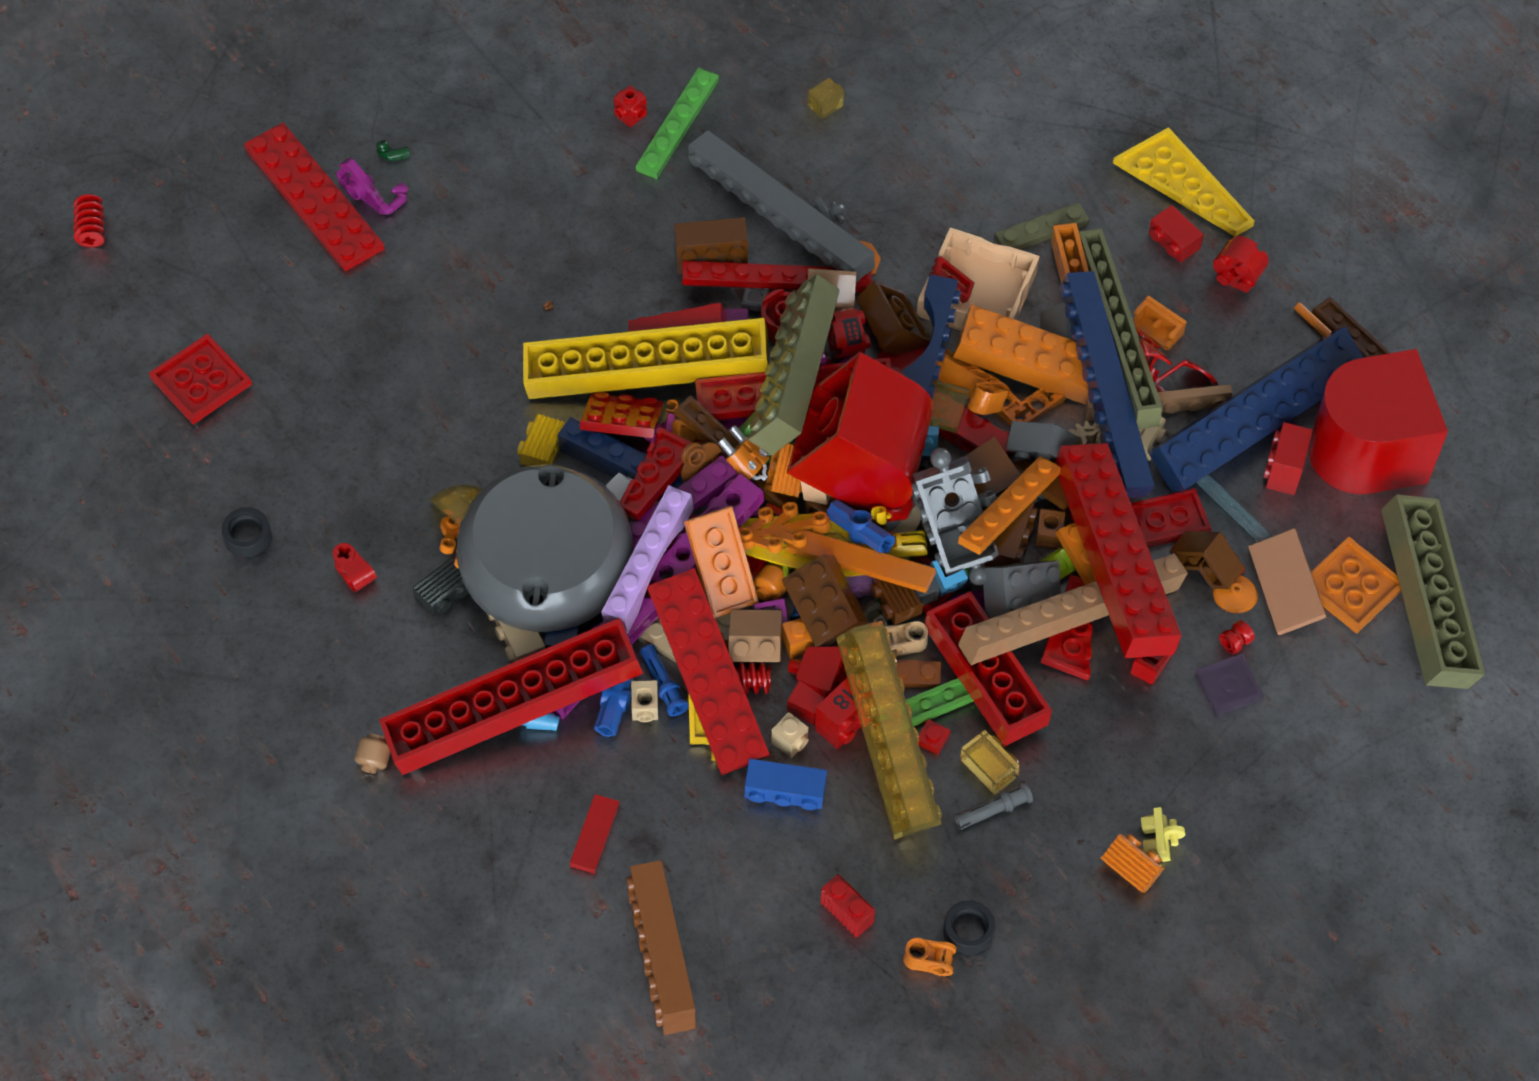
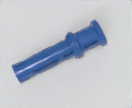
M650 644L643 647L640 654L643 656L654 680H657L659 687L658 696L664 700L668 715L672 717L681 715L689 708V703L683 699L679 684L672 681L655 645Z

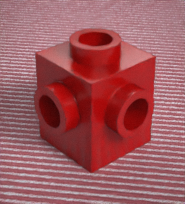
M631 85L624 90H620L614 97V115L631 128L647 115L646 96L642 91H637Z

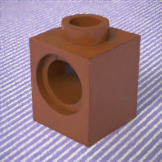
M1040 509L1035 547L1054 550L1061 547V543L1055 533L1064 527L1065 512H1060L1056 509ZM1046 526H1052L1054 529H1049Z

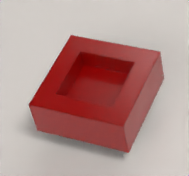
M928 719L917 736L915 744L939 755L950 737L951 730Z

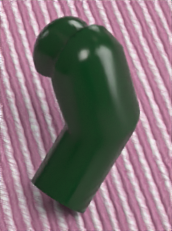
M386 140L376 143L378 156L388 161L394 162L410 158L408 146L392 149Z

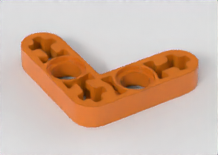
M1039 389L1021 402L1009 390L1006 399L1010 401V404L1003 406L1001 411L997 413L1010 426L1012 421L1036 422L1065 400V394L1059 395L1054 393L1051 395L1050 391ZM1039 401L1044 404V408L1035 409L1031 404L1032 402ZM1025 414L1024 420H1022V419L1016 420V419H1015V418H1016V415H1017L1018 417H1022V416Z

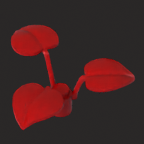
M1135 327L1138 335L1143 338L1138 341L1146 356L1154 383L1160 384L1164 378L1180 367L1186 366L1200 371L1211 381L1213 386H1218L1216 379L1207 370L1188 359L1181 361L1158 377L1157 375L1160 371L1153 367L1157 359L1160 358L1170 366L1172 363L1159 351L1160 346L1150 336Z

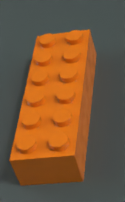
M971 304L963 320L953 358L1036 388L1048 390L1053 394H1065V398L1086 405L1089 399V389L1087 382L1083 379L1081 360L1077 358L1076 341Z

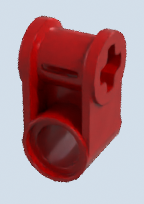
M340 543L334 547L333 558L335 560V568L354 592H358L377 578L370 564L359 555L352 545Z

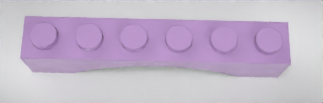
M668 485L601 611L604 624L620 618L627 634L629 633L639 614L647 587L660 559L672 540L683 530L685 526L684 521L689 519L694 509L690 493Z

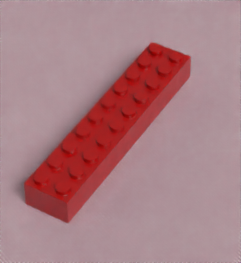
M1108 443L1061 446L1055 464L1061 467L1058 478L1124 657L1174 655L1181 638V632Z
M618 618L380 718L379 722L393 761L401 774L404 775L643 674V671L622 621Z

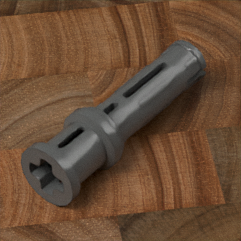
M1020 781L1018 786L1007 791L1002 789L996 797L963 812L954 814V820L958 828L963 830L1002 811L1011 812L1018 805L1025 802L1032 803V793L1027 783Z

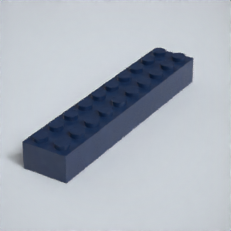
M1345 326L1334 330L1147 452L1171 492L1176 493L1185 490L1281 427L1283 422L1287 423L1322 400L1326 384L1333 372L1349 361L1364 357Z

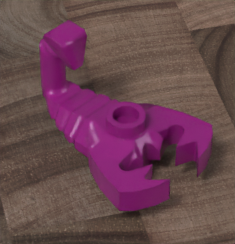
M347 158L339 165L342 167L337 171L340 185L347 190L352 198L355 200L361 198L368 206L378 211L379 214L390 215L406 202L408 187L403 182L391 189V192L397 194L398 197L387 205L373 185L374 180L372 177L365 173L354 159Z

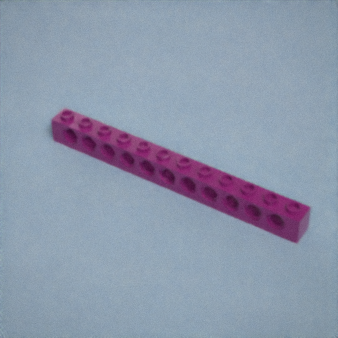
M739 474L735 479L727 482L724 491L709 502L703 514L727 507L730 502L737 501L739 504L732 506L738 529H740L763 504V491ZM687 532L680 533L675 539L674 545L664 552L649 585L665 580L661 577L666 573H672V576L695 568L698 574ZM682 555L690 556L687 560H678ZM644 596L639 614L627 634L631 645L658 617L651 597ZM604 620L602 621L601 624H599V623L596 624L592 629L603 625V624H604ZM580 701L553 711V713L560 716V719L563 720Z

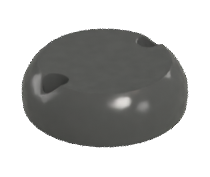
M539 464L518 468L489 483L477 494L466 509L460 523L457 538L458 567L463 583L474 601L496 620L521 630L534 632H552L569 629L601 614L633 553V536L630 523L623 506L613 492L603 483L582 471L553 464Z

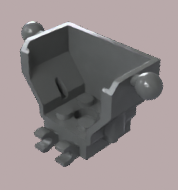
M938 448L931 454V463L934 467L913 474L915 483L911 484L914 492L913 496L930 544L936 545L938 553L934 554L935 559H937L941 568L944 567L946 575L971 567L969 571L970 581L975 585H983L986 581L984 569L986 567L982 566L981 563L993 560L999 555L995 542L993 541L978 555L958 544L959 536L983 513L981 507L990 506L997 499L994 490L977 495L974 484L988 482L991 478L986 467L972 471L967 456L951 461L949 451L944 448ZM947 494H957L955 500L951 502L945 501Z

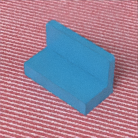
M937 559L932 561L929 566L936 570L934 578L940 587L939 597L962 588L968 580L964 569L945 577Z

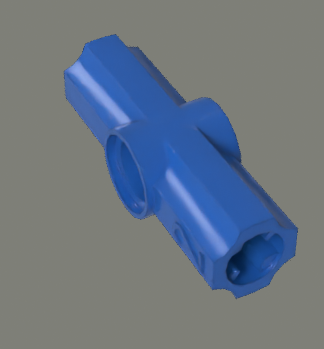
M838 499L833 501L826 510L830 520L849 532V539L854 543H865L877 552L885 554L895 544V536L873 523L871 514L865 510L855 511Z
M634 678L603 690L600 701L601 708L594 726L595 731L602 736H616L623 712H626L629 707L631 681H634Z

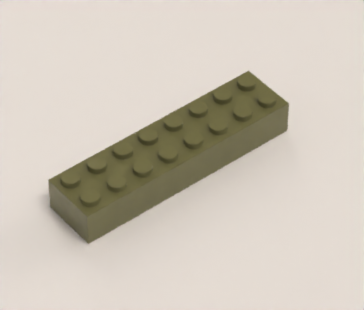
M818 274L810 280H805L796 292L792 291L785 300L786 308L780 317L781 326L775 335V339H777L776 344L770 353L772 357L770 364L765 370V382L760 388L761 397L755 406V418L749 427L751 432L748 440L771 455H774L802 433L840 289Z
M1396 494L1381 509L1425 685L1469 689L1485 675L1439 499Z

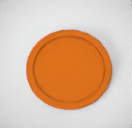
M1239 575L1229 589H1213V597L1218 606L1230 613H1244L1255 606L1258 600V591L1250 579Z

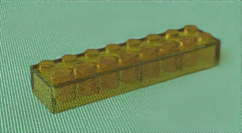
M882 621L853 627L836 639L895 840L941 825L942 814L939 806L935 803L933 783L927 776V763L925 756L920 752L918 732L913 728L911 721L912 711L904 697V683L897 673L896 656L890 649L889 632L884 627Z

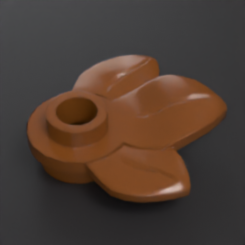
M712 442L703 445L699 443L687 445L681 455L682 462L684 463L681 470L683 482H687L713 463V458L721 453L720 447Z

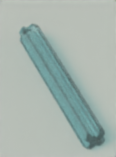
M1209 474L1197 482L1258 542L1273 537L1262 524Z

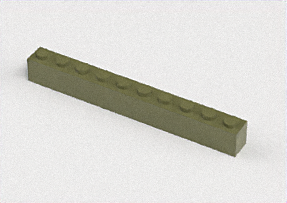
M1101 228L1079 231L1088 269L1095 272L1138 429L1160 426L1162 405L1144 351L1138 341L1139 336L1103 230Z

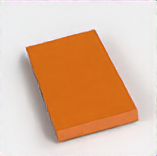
M732 506L685 520L684 525L701 585L714 617L718 618L731 613V610H741L759 603Z

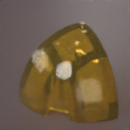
M469 484L454 485L439 491L429 501L460 527L466 509L483 487Z

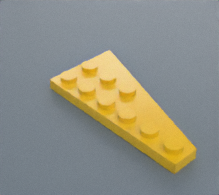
M1169 127L1113 158V164L1233 236H1237L1254 226L1255 221Z

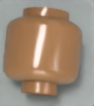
M367 734V737L360 738L354 760L357 764L361 765V771L376 774L377 770H383L387 767L390 750L385 737Z

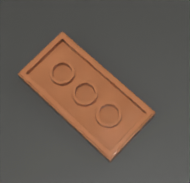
M1295 528L1248 546L1279 636L1327 618Z

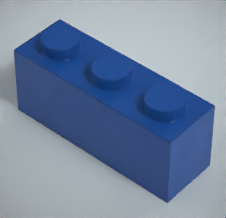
M749 759L744 798L757 803L768 801L775 802L779 806H801L806 810L822 809L827 770Z

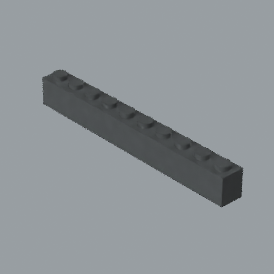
M709 130L688 145L689 160L693 166L702 169L709 178L718 181L725 190L734 193L744 204L747 203L754 208L760 216H765L776 228H781L792 240H797L808 252L820 257L827 266H832L837 271L856 272V282L875 268L874 252Z

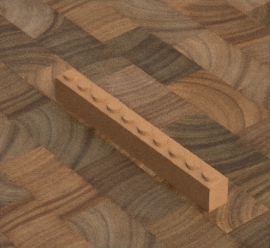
M1171 554L1154 560L1153 562L1165 593L1168 594L1179 590L1188 572L1177 556ZM1097 581L966 627L958 646L969 663L973 665L1100 619L1109 614Z

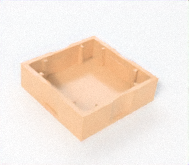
M950 227L939 251V256H942L975 284L967 302L954 304L953 309H956L954 323H949L948 327L961 331L963 320L971 304L1017 320L1036 277L1040 256L1010 246L994 244L982 237ZM928 277L918 299L917 314L920 318L930 320L924 309V294Z

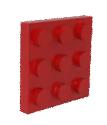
M208 333L148 373L155 385L192 424H195L252 385L251 379Z
M597 392L591 394L580 420V430L654 438L663 412L664 402L658 401L655 398L635 399L630 395H620L617 397L609 396L605 392Z

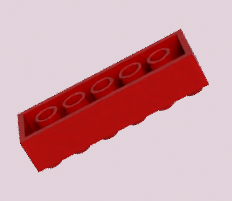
M970 591L927 611L925 625L928 629V634L1005 747L1047 726L1052 710L1012 651L973 665L969 663L958 646L966 627L989 620Z

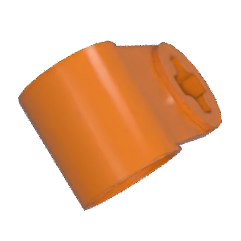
M913 938L907 942L903 962L911 970L929 972L939 976H950L954 971L952 959L957 947L949 942ZM919 951L923 956L914 957L910 952Z

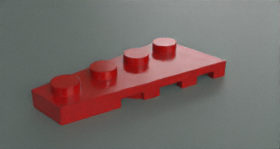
M661 427L656 432L657 437L654 443H650L647 449L648 454L645 460L640 462L637 468L638 473L634 480L630 481L620 499L626 514L637 520H640L666 491L668 485L670 486L681 474L684 464L681 459L682 452L687 445L692 443Z
M1070 575L1064 592L1079 588L1085 584L1081 578ZM1092 621L1050 636L1040 663L1088 681L1091 672Z

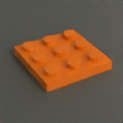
M1350 537L1345 539L1311 571L1323 607L1356 634L1401 592L1398 575Z

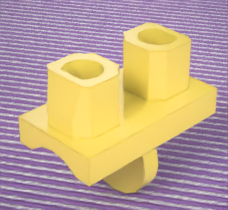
M1153 808L1154 814L1141 817V826L1144 834L1156 833V838L1143 840V849L1147 853L1149 850L1153 851L1161 857L1163 862L1171 861L1169 840L1171 841V846H1178V839L1185 836V828L1177 826L1176 819H1170L1168 826L1167 817L1163 815L1162 808Z

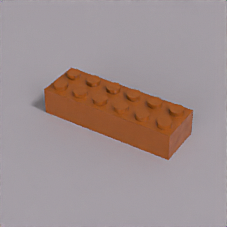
M662 860L630 866V876L626 877L629 903L632 904V917L638 932L637 939L640 952L643 955L645 976L648 977V990L650 1000L654 1005L656 1026H662L663 1035L696 1029L695 1005Z

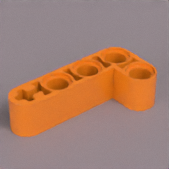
M946 348L944 361H939L938 366H941L939 380L970 398L967 407L971 411L981 415L1000 412L1010 388L977 366L953 358L954 352Z

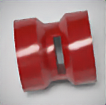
M1238 620L1232 625V629L1225 630L1219 634L1221 645L1232 655L1238 653L1243 645H1248L1255 639L1253 630L1243 620Z

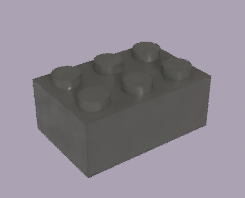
M1033 561L984 568L986 572V581L983 584L985 613L989 619L1061 594L1059 561Z

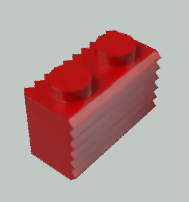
M839 874L822 887L821 904H824V908H828V912H832V915H835V919H839V922L846 926V930L854 933V937L860 936L875 922L876 910Z

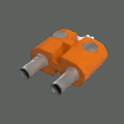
M734 425L729 431L739 442L735 449L725 437L718 442L728 454L726 461L738 474L743 475L746 479L750 480L753 478L754 480L762 479L765 481L768 477L766 475L767 465L765 463L769 460L770 456L766 451L748 440L750 435L745 437L739 428ZM763 466L762 475L755 476Z

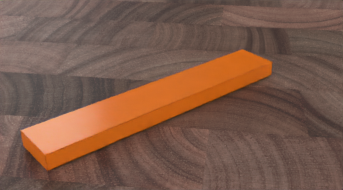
M800 530L807 534L808 544L805 547L797 548L790 543L786 545V551L812 560L823 554L834 555L840 568L923 593L927 592L936 574L935 568L885 553H879L875 550L807 530Z

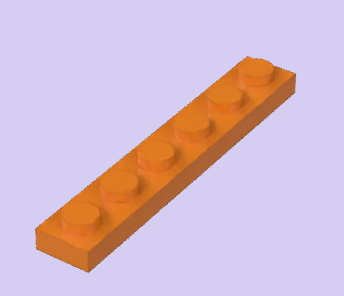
M1039 456L959 536L958 544L980 555L1060 474L1061 467Z

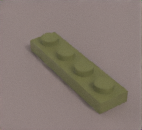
M1077 202L995 232L994 238L998 245L1010 246L1021 250L1051 239L1054 225L1077 223L1079 229L1089 224V218L1080 203Z

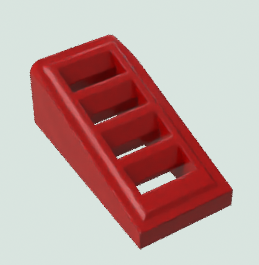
M1172 655L1137 657L1134 660L1131 674L1149 684H1153Z

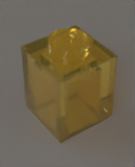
M828 78L808 91L807 105L821 119H824L843 107L844 91L839 84H835Z

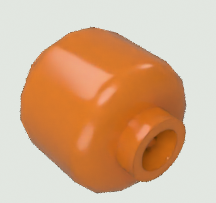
M779 564L765 565L753 581L755 590L761 600H779L786 592V588L781 580L784 578L783 566Z

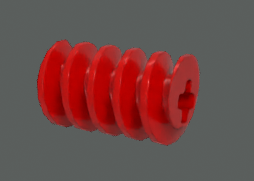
M83 194L77 197L73 203L74 240L79 245L88 248L99 247L105 241L103 236L104 207L101 205L103 200L99 196L92 194Z
M740 662L735 670L745 694H748L750 687H753L755 694L759 693L761 687H763L765 694H769L771 663L769 668L766 669L764 662H760L758 669H756L754 662H750L748 669H745L744 663Z

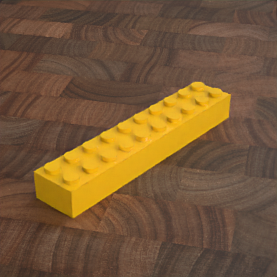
M765 318L523 343V384L529 399L692 383L697 379L765 372L769 365L768 333Z

